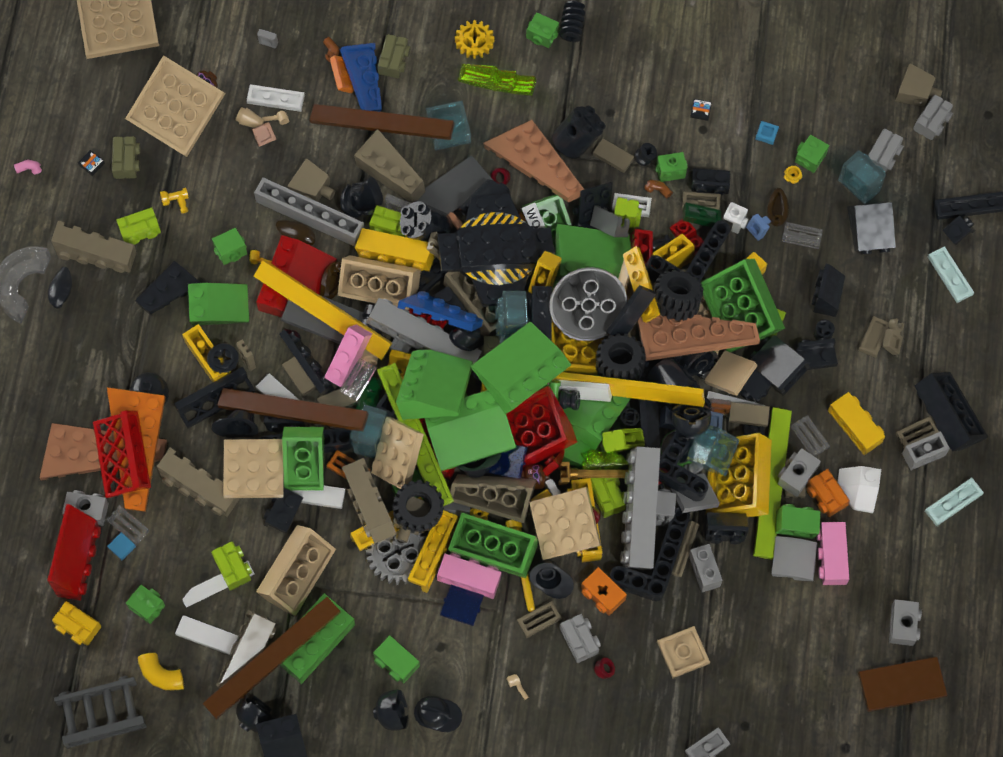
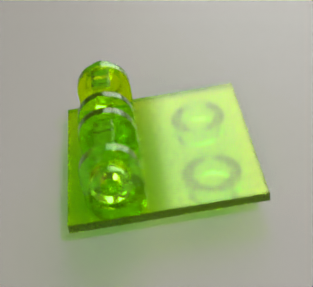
M588 450L587 453H581L585 460L582 462V468L586 470H597V468L601 470V466H603L604 470H617L622 465H628L620 451L599 452L597 450Z

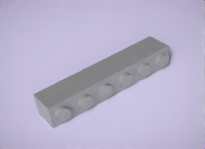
M262 178L254 192L257 203L354 247L357 244L362 228H364V222L266 178Z
M378 298L366 321L367 324L417 350L431 349L473 361V364L477 362L482 352L478 348L473 351H464L457 348L451 342L449 334L444 332L441 327L427 323L422 317L413 316L407 309H400L387 299Z

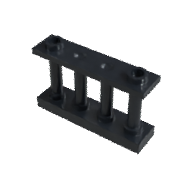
M532 286V293L524 292L522 327L532 322L552 341V317L550 313L552 287Z

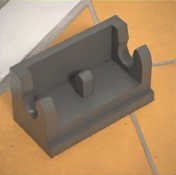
M594 205L591 226L613 237L629 236V219L625 218L624 225L621 227V216L609 212L605 207L603 209L598 205Z

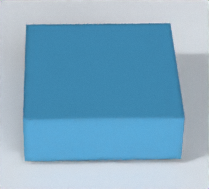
M761 121L755 139L773 145L779 126Z
M121 532L107 547L119 559L123 560L136 546Z

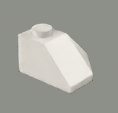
M865 466L839 469L837 483L849 498L851 508L856 511L874 512L881 469Z

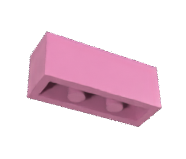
M357 324L348 327L324 378L339 387L348 384L373 333Z
M822 522L820 533L816 536L817 541H820V548L817 550L818 560H821L819 579H822L823 585H847L849 581L846 524L845 522Z
M450 553V555L444 554L437 574V581L494 599L501 579L499 569L489 565L487 567L482 566L478 561L472 559L468 561L463 560L461 556Z

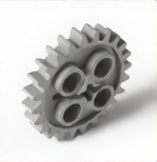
M396 532V535L369 547L371 549L366 550V554L370 555L367 557V562L371 563L369 565L370 570L376 569L374 571L375 576L381 573V581L387 577L388 584L392 580L396 581V585L399 584L400 580L407 584V578L427 538L426 536L420 537L422 533H419V535L410 533L407 543H399L396 539L398 532ZM388 546L390 550L388 552H381L380 548ZM398 550V551L401 552L402 554H401V555H398L397 553L395 554V551ZM410 553L417 555L414 560L407 559V555ZM396 562L399 564V567L391 569L389 565Z

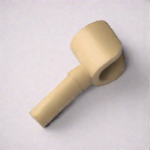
M279 111L274 116L262 117L265 121L278 120L281 125L289 123V118L284 111Z
M515 674L508 676L509 686H516L524 700L529 698L522 688L519 677Z

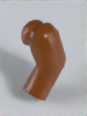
M327 37L323 43L328 48L325 58L330 62L332 56L339 55L340 49L330 37Z
M651 179L644 186L645 190L650 193L654 189L658 190L666 199L673 194L662 181Z

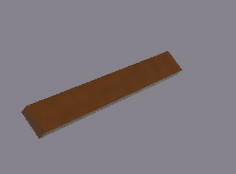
M314 104L309 119L312 124L370 131L378 129L380 132L451 140L455 125L453 120Z
M223 388L217 404L222 409L244 410L252 414L362 432L369 415L367 411L226 388Z
M328 597L323 599L203 702V705L217 720L341 613L340 610Z

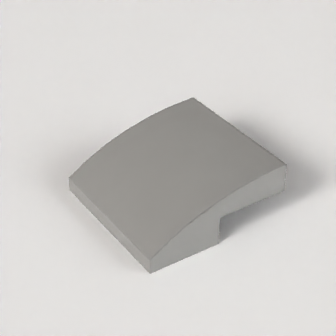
M776 536L772 576L791 577L794 580L814 581L817 542Z

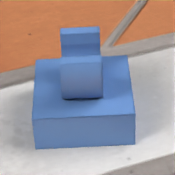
M756 214L751 218L746 228L757 240H760L770 228L768 224L771 223V220L767 216L761 218L759 214Z

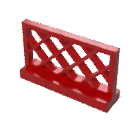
M125 410L120 412V414L94 421L93 426L105 497L112 498L140 489L151 488L138 411ZM118 419H121L122 422L121 430L115 427ZM102 424L109 427L105 435L101 433L100 425ZM112 431L118 434L114 442L109 439ZM122 438L125 439L126 446L124 450L118 446ZM106 442L112 446L108 454L104 451ZM115 450L121 453L118 461L112 458ZM125 457L128 458L129 463L127 469L121 465ZM109 462L115 465L111 473L107 469ZM119 469L125 472L121 481L115 477ZM128 476L131 477L133 487L125 485ZM112 481L118 484L115 492H111L110 485Z

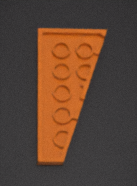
M107 387L111 416L120 414V412L125 410L138 411L151 484L166 397L164 395ZM118 419L115 425L119 430L122 428L121 419ZM113 431L114 438L116 439L118 434L115 431ZM124 438L121 439L118 445L123 450L126 446ZM116 450L117 458L119 459L121 453ZM127 457L124 458L121 464L126 469L129 465ZM119 469L120 478L122 479L125 472ZM128 476L125 485L133 487L131 477ZM150 488L123 494L125 509L146 512Z

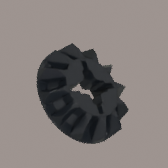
M218 344L209 351L207 356L208 364L213 371L220 374L229 373L232 369L236 368L239 362L238 352L229 344ZM225 352L226 359L229 360H225L223 365H221L218 358H222Z

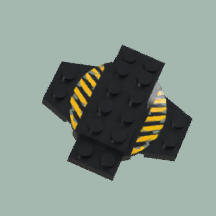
M509 194L471 196L466 221L457 233L437 235L441 273L461 272L465 277L471 278L483 307L521 304L527 277L536 267L537 261L544 251L554 254L551 227L533 228V226L523 221Z

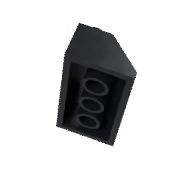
M951 372L931 373L914 385L918 397L925 403L928 414L933 417L936 422V428L943 434L952 452L964 450L988 438Z

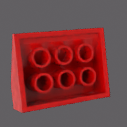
M281 235L271 264L320 295L324 271L331 263L336 262L337 258L300 240ZM263 283L256 301L258 311L282 317L288 299Z
M550 386L537 391L506 414L516 448L502 452L498 463L502 472L514 475L524 470L526 465H534L578 442L572 424Z
M66 504L47 581L57 597L81 601L82 595H85L87 591V583L85 582L87 576L91 574L92 565L90 561L91 557H94L96 554L95 541L96 538L100 537L101 527H99L96 519L70 504Z

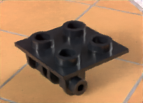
M613 182L580 191V203L572 209L573 214L578 216V224L591 221L594 205H598L603 209L605 207L610 212Z

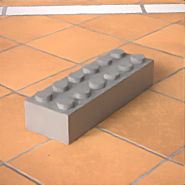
M635 447L630 449V453L627 452L626 464H629V471L625 474V484H628L627 492L624 493L626 512H623L622 522L625 524V532H622L621 535L624 551L620 553V563H623L625 568L653 569L660 448Z

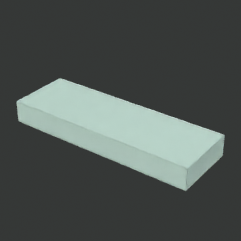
M945 246L928 254V259L956 303L974 294V291Z
M970 478L925 509V512L934 524L938 526L982 496L984 492L974 479Z

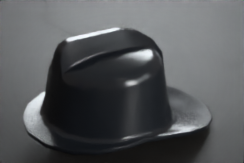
M456 327L449 333L451 342L457 348L464 351H473L484 344L480 328L471 332Z
M244 410L233 411L227 418L215 421L211 428L216 435L222 437H253L259 431L258 426L254 423V414Z
M501 453L457 467L464 471L468 477L479 478L484 476L500 460Z
M552 560L538 561L530 572L529 578L531 583L552 598H566L574 589V582L569 574Z
M424 697L417 702L414 709L416 721L421 726L447 733L454 731L462 722V712L458 705L439 697Z

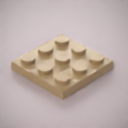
M386 417L371 473L399 489L404 484L407 485L412 481L424 434L394 418Z
M282 439L224 440V498H283Z
M587 487L529 502L543 560L601 546Z

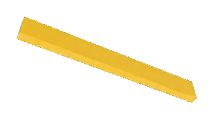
M265 259L262 260L254 274L255 278L343 335H345L348 327L355 324L373 333L365 349L381 360L385 357L392 345L391 341Z
M562 372L554 378L557 380L609 384L612 396L699 407H704L705 403L704 389L568 372Z

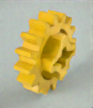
M476 20L473 21V24L467 21L466 26L460 25V30H456V49H460V54L466 53V58L470 55H473V59H476V55L483 58V53L489 54V49H493V30H489V25L483 26V21L479 24H476Z

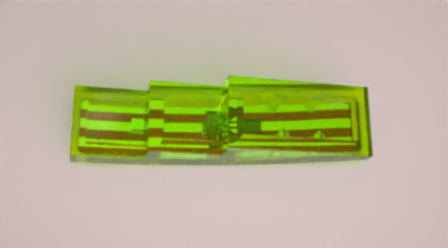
M462 64L458 78L459 82L476 87L533 96L537 81L535 76L517 75L516 71L498 70L497 66Z

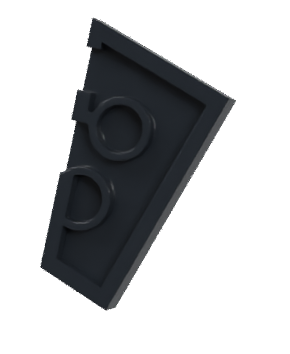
M174 261L135 301L148 314H152L169 305L175 299L188 295V284L201 282Z

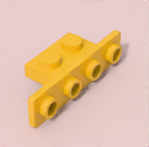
M635 246L623 254L633 291L635 292L639 285L653 290L640 248ZM655 297L641 315L645 323L660 315Z

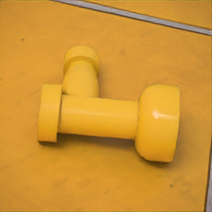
M186 188L169 194L167 191L160 192L163 206H167L170 204V201L177 199L181 213L188 212L185 199L189 197Z

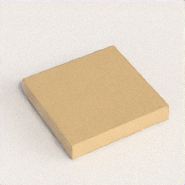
M724 351L704 381L707 385L737 396L756 369L757 364L754 361Z
M694 626L657 640L672 678L710 664Z

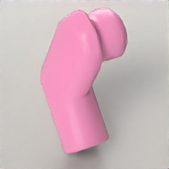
M25 160L14 164L17 173L31 169L35 175L42 171L41 164L37 161Z

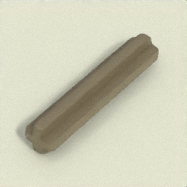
M689 521L672 570V575L682 577L699 526L694 521Z

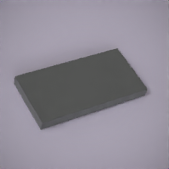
M471 155L425 188L426 192L417 202L428 204L446 214L450 212L455 213L487 179H493Z
M323 297L358 321L364 319L362 317L363 312ZM288 299L280 321L335 343H341L344 337L343 334Z

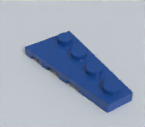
M375 43L342 47L340 52L361 110L380 112L382 106L380 88H378L379 77L376 72Z
M423 291L404 298L398 303V308L404 310L408 307L413 309V313L418 315L422 313L432 315L431 319L437 321L448 320L449 325L471 332L482 327L483 319L478 318L476 314L467 313L461 310L460 307L449 305L443 299L429 296V293Z

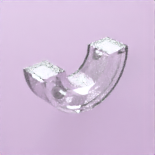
M38 246L22 248L11 253L0 264V305L4 312L16 322L22 323L29 308L25 298L18 295L19 284L23 278L30 274L45 273L51 260L48 248Z

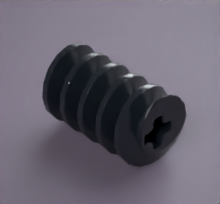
M568 1L564 4L559 35L568 42L576 43L581 41V29L583 28L584 16L586 14L583 3Z

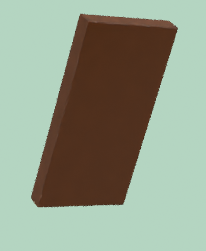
M937 657L860 671L858 673L868 712L948 696Z

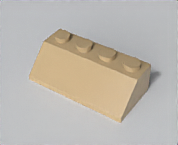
M350 255L343 258L341 262L338 296L376 303L378 298L387 299L394 306L398 307L400 300L417 293L421 269Z
M297 525L256 592L271 604L296 616L336 549L311 528Z

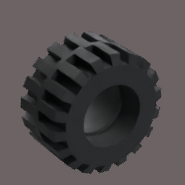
M672 270V272L666 271L664 274L659 275L655 283L654 292L656 293L655 300L660 315L666 316L670 320L675 319V321L693 318L698 313L704 291L702 283L698 281V278L693 277L690 273L678 272L676 270Z
M616 333L614 337L610 335L608 340L604 338L598 346L596 355L597 374L602 377L634 381L640 379L644 372L646 357L645 349L641 347L642 343L640 341L636 342L634 336L630 338L625 333L624 336H620V333ZM616 356H623L628 358L630 362L617 364L611 359Z
M417 480V482L410 481L407 485L404 484L396 493L393 502V515L397 519L398 525L401 524L403 526L402 529H408L411 533H423L435 527L444 510V500L441 498V492H438L435 485L431 486L430 482L427 481L423 483L422 480ZM419 496L426 499L430 505L429 513L424 517L412 516L406 508L407 501L410 498Z

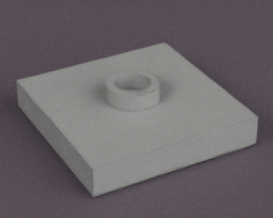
M704 473L696 474L706 480L709 486L705 498L701 501H693L671 488L672 492L676 493V500L683 513L717 508L720 502ZM681 477L676 478L681 483L686 482ZM699 487L694 488L696 492H703Z

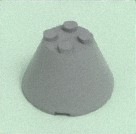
M594 267L577 269L564 276L555 286L550 297L551 317L562 333L570 338L580 341L601 339L608 335V328L627 303L626 291L620 280L604 269Z

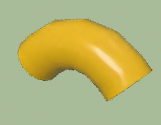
M146 653L138 656L141 672L153 686L163 690L184 689L181 669H164L160 665L157 653Z

